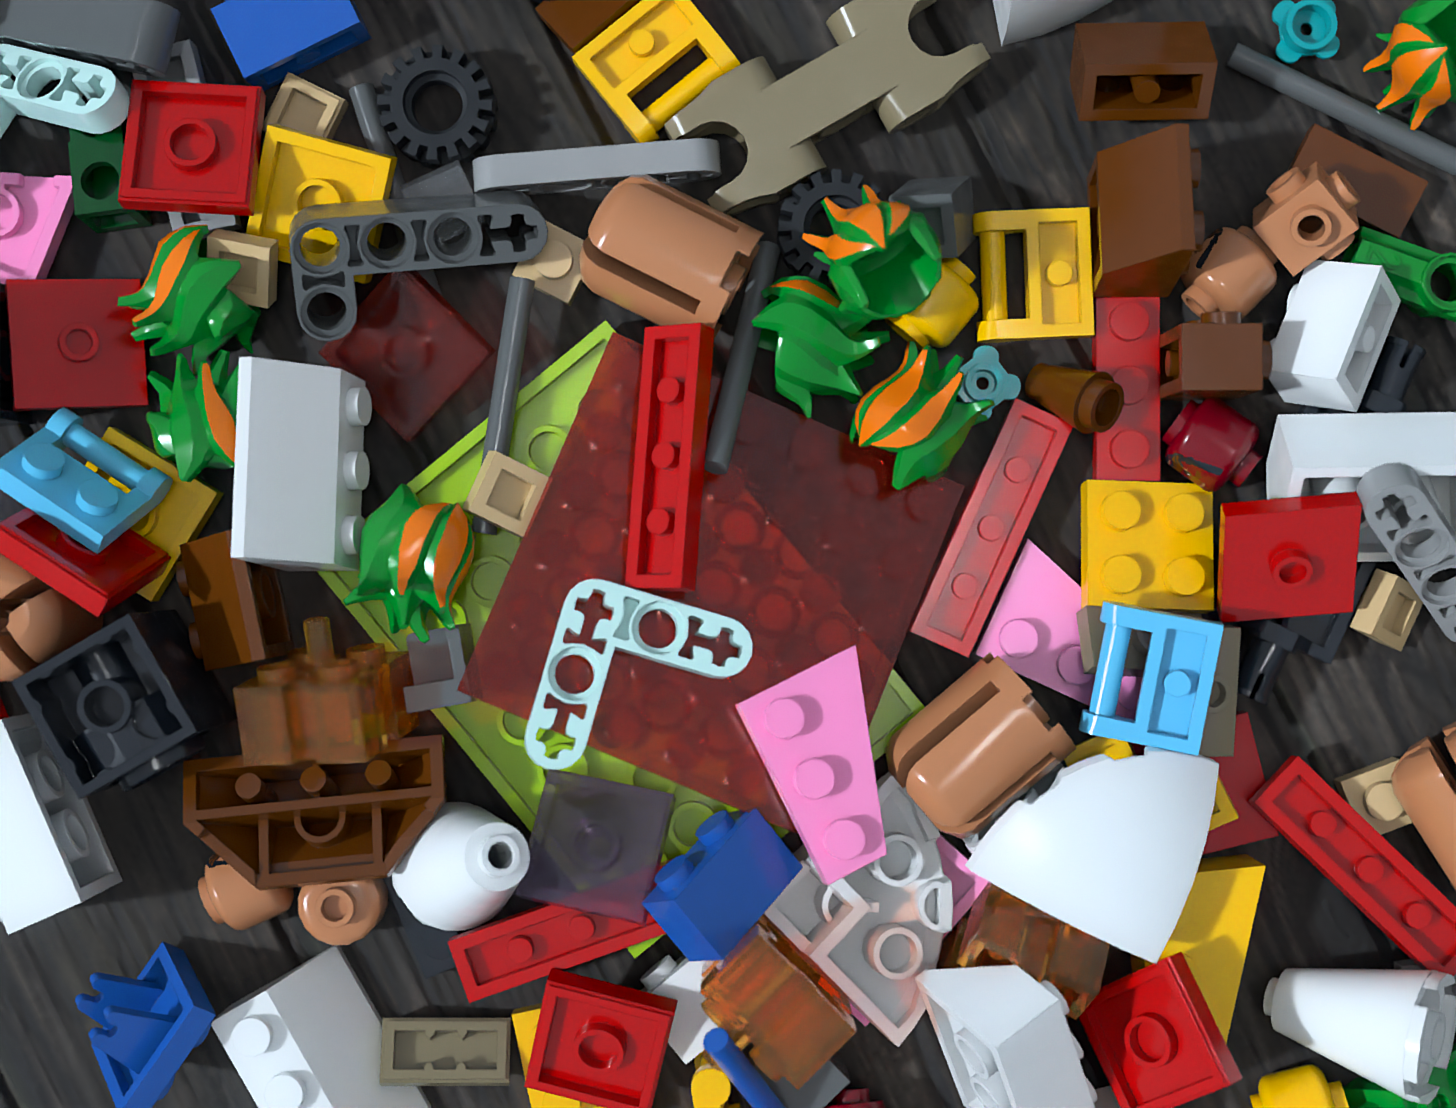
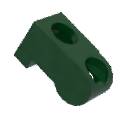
M127 118L112 131L102 134H93L69 128L70 142L68 143L75 216L96 233L153 226L151 211L123 209L118 202Z

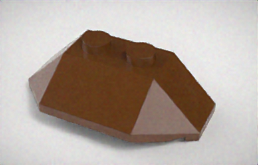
M442 734L183 761V825L259 891L389 878L447 801L445 745Z

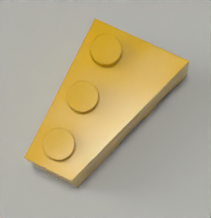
M1247 854L1200 859L1193 885L1178 922L1158 959L1160 961L1182 951L1226 1044L1266 865ZM1130 953L1132 973L1154 964Z

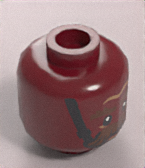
M1216 397L1208 398L1201 404L1191 399L1161 439L1169 445L1165 456L1167 463L1208 492H1215L1221 489L1228 480L1237 487H1240L1263 457L1252 449L1259 439L1258 427Z

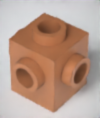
M1315 161L1302 172L1298 167H1294L1281 175L1267 189L1266 194L1269 197L1253 209L1254 231L1288 271L1295 276L1319 257L1323 261L1336 257L1353 242L1355 238L1353 232L1359 229L1355 205L1361 202V199L1354 187L1340 171L1336 170L1329 176L1321 165Z

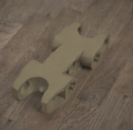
M852 0L833 13L826 21L839 46L777 80L765 57L753 58L711 81L698 97L664 124L665 131L670 140L701 138L712 133L726 134L736 139L744 148L747 162L742 173L733 181L715 191L714 195L707 199L709 206L732 217L759 206L774 204L789 196L792 189L799 182L802 184L807 182L809 175L819 171L822 175L828 167L815 144L870 112L876 110L888 133L894 134L939 110L951 95L988 66L991 60L990 55L982 42L971 44L947 56H931L916 46L911 39L908 23L915 15L935 3L936 0Z

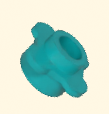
M1283 0L1275 6L1272 11V20L1279 28L1280 42L1276 46V54L1281 61L1292 64L1300 57L1313 55L1326 60L1337 53L1340 41L1335 35L1338 22L1335 14L1336 6L1332 0H1301L1296 4L1291 0ZM1307 24L1310 26V35L1301 33V25Z
M984 345L975 349L973 359L959 370V372L964 373V380L957 395L960 402L993 400L995 405L981 413L986 415L987 419L990 418L992 409L1003 400H1013L1019 395L1021 389L1019 378L1006 372L999 363L998 351L992 346ZM979 378L987 379L988 387L981 390L977 387L976 382Z

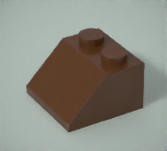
M232 530L181 544L182 560L176 562V576L179 588L184 597H190L195 622H191L189 625L191 648L198 660L203 659L205 671L296 653L279 569L231 558Z

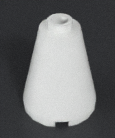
M447 802L392 873L393 887L398 897L402 898L405 905L413 913V916L422 924L444 931L472 929L492 919L505 906L527 872L530 861L529 847L523 835L516 828L489 811L470 803Z
M1286 968L1279 979L1273 977L1269 981L1264 995L1263 1009L1265 1015L1271 1016L1272 1027L1275 1031L1409 1102L1428 1105L1435 1098L1440 1088L1439 1086L1427 1083L1433 1066L1447 1069L1456 1030V996L1445 994L1444 987L1455 984L1454 976L1437 970Z

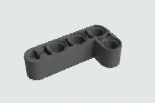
M0 0V44H10L127 72L154 77H166L181 12L170 5L156 0Z
M510 190L318 204L305 207L294 216L289 228L290 257L297 316L300 326L309 336L322 341L341 339L353 328L357 316L354 275L513 263L532 259L542 251L547 242L548 229L546 221L529 196L522 192ZM521 214L526 224L519 227V236L509 237L505 228L511 224V215ZM480 215L485 216L489 227H485L489 237L486 241H482L483 234L477 217ZM451 217L459 218L467 223V231L458 242L447 244L433 237L436 226L444 219ZM384 222L393 223L403 230L399 243L387 249L377 248L367 240L371 229L377 224ZM319 227L332 231L338 238L334 248L322 254L306 250L301 244V239L310 229ZM324 292L334 293L344 301L341 310L330 316H320L314 313L308 307V304L314 296Z

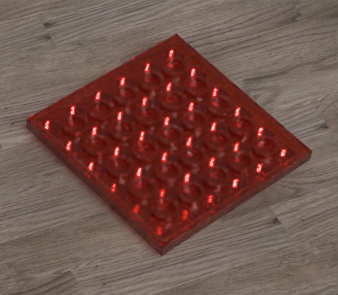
M612 332L457 688L459 693L526 721H529L562 606L570 590L579 582L588 579H600L625 586L643 358L642 344ZM711 375L706 447L723 382L722 379ZM747 391L728 472L725 474H713L704 469L695 591L642 592L723 615L742 623L751 636L753 643L752 656L747 666L738 674L724 679H716L614 650L586 746L737 810L750 813L756 808L768 823L799 835L735 705L856 645L869 729L965 486L943 476L933 483H929L922 476L901 490H897L892 485L895 455L871 445L868 447L859 446V440L856 438L852 443L850 436L811 418L808 419L804 415ZM592 592L587 602L576 600L574 610L584 614V622L578 637L569 631H565L563 637L564 644H584L602 654L604 642L591 641L594 627L600 619H611L612 611L602 606L603 595ZM654 610L642 616L638 631L641 639L648 646L664 648L672 643L676 634V627L673 619L668 614ZM688 619V637L678 652L680 657L690 659V647L693 645L713 652L712 664L721 667L722 662L729 657H737L738 648L729 644L730 633L721 630L718 637L714 639L698 637L694 633L700 626V622ZM571 655L564 657L555 668L556 682L567 693L579 694L585 692L593 682L594 673L592 666L586 659L580 656ZM546 695L543 705L544 709H558L554 723L549 730L574 741L573 738L565 735L568 716L570 713H573L580 719H583L586 706L565 705L550 695Z

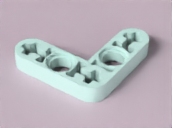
M0 44V139L16 114L93 134L112 131L128 117L130 94L111 70L102 66L10 44ZM12 74L16 77L15 82L10 78ZM61 79L53 91L45 96L37 97L44 86L54 80ZM83 95L89 100L87 103L82 99Z
M588 579L579 582L570 590L563 603L526 727L524 745L528 756L535 764L549 770H560L569 767L580 759L586 748L614 650L709 678L724 679L738 674L747 666L752 656L753 648L750 633L742 623L732 618L600 579ZM592 592L603 595L602 606L612 611L610 620L600 619L597 622L591 637V641L604 642L602 654L584 644L563 643L565 631H569L576 637L580 635L584 614L574 610L576 600L587 602ZM654 610L662 611L673 619L676 634L672 643L667 647L652 648L641 639L638 631L639 622L647 612ZM688 619L700 622V626L694 633L695 636L714 639L718 637L721 630L730 633L729 644L738 648L737 657H729L722 662L721 667L712 664L713 652L695 645L690 647V659L680 657L678 652L688 637ZM571 655L580 656L586 659L592 666L594 673L593 682L585 692L570 694L562 690L557 684L555 668L564 657ZM546 695H550L565 705L586 706L583 719H580L573 713L569 714L565 726V735L574 739V746L572 750H560L556 759L544 756L546 751L545 744L536 740L538 729L549 730L552 727L558 710L554 708L544 709L543 705Z

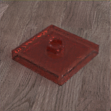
M416 270L389 272L357 308L356 322L351 331L341 339L328 341L318 353L332 367L341 368L366 381L365 388L369 391L372 407L406 442H409L419 436L496 350Z

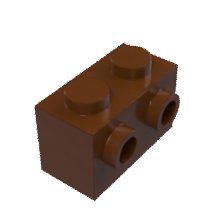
M1205 21L1076 23L1069 81L1078 121L1208 119L1218 60Z
M1207 312L1201 314V320L1181 323L1161 334L1160 401H1191V399L1194 401H1204L1214 397L1222 401H1232L1262 391L1263 380H1268L1271 375L1273 361L1271 343L1269 340H1263V323H1241L1240 312Z

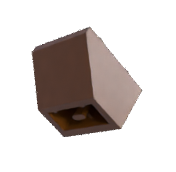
M1173 124L1097 152L1087 176L1093 297H1169L1180 276L1188 273L1190 259L1194 252L1202 249L1205 236L1204 214L1202 210H1194L1193 189L1198 188L1201 177V154L1198 148H1190L1189 124Z

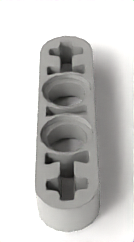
M705 138L495 154L478 157L472 161L474 193L510 190L522 192L525 195L610 189L631 175H649L665 184L704 181L714 179L722 174L719 142L714 139Z
M1386 463L1374 467L1364 474L1357 486V494L1366 520L1446 637L1456 642V576L1443 582L1434 583L1428 581L1438 571L1456 568V533L1417 473L1410 466L1401 463ZM1395 494L1396 497L1403 500L1405 507L1395 512L1386 496ZM1421 529L1435 531L1424 542L1417 544L1402 543L1403 539L1414 531Z

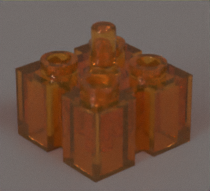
M327 616L311 617L303 621L306 646L289 650L287 652L288 659L285 661L257 667V676L233 688L244 766L293 765L299 760L316 759L317 764L366 763L388 748L387 740L400 739L420 725L418 712L407 713L403 687L414 685L409 651L386 652L385 644L365 643L347 648L346 657H340V654H334L330 620Z
M988 882L973 902L969 919L962 917L943 943L936 969L1017 965L1038 983L1042 980H1047L1058 989L1069 1007V1013L1065 1016L1068 1021V1017L1077 1019L1099 994L1110 944Z
M764 915L759 918L723 961H705L702 964L701 975L704 978L701 980L700 993L706 998L701 1003L702 1009L720 1029L723 1028L727 1031L741 1051L752 1042L754 1047L749 1051L750 1057L775 1082H778L784 1076L799 1090L857 1032L854 1019L850 1016L852 1010L849 1000L813 964L810 965L794 949V945ZM704 1050L703 1057L716 1071L721 1072V1068L708 1052Z

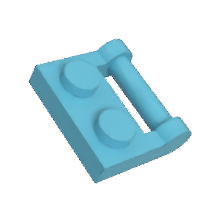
M63 407L53 414L44 428L0 458V489L98 554L152 511L167 495L173 480L156 467L147 470L83 427V419L68 408ZM68 447L131 489V491L126 494L62 450Z
M1104 600L1099 620L1106 624L1089 709L1082 710L1079 730L1096 736L1198 756L1224 624L1222 622ZM1132 628L1151 632L1135 719L1115 714Z

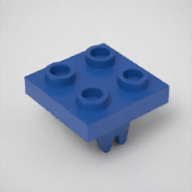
M164 941L161 942L137 979L95 972L90 976V982L92 987L100 993L96 996L82 993L75 998L78 1010L104 1026L103 1028H92L88 1035L116 1108H152L156 1101L163 1099L173 1084L175 1073L191 1050L205 1040L211 1028L212 1020L216 1016L184 950Z

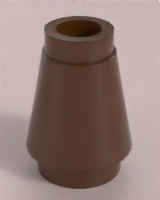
M1038 363L1029 372L1025 383V392L1030 399L1035 400L1084 434L1094 431L1102 433L1109 430L1118 420L1124 405L1123 388L1118 383H1115L1113 377L1107 372Z

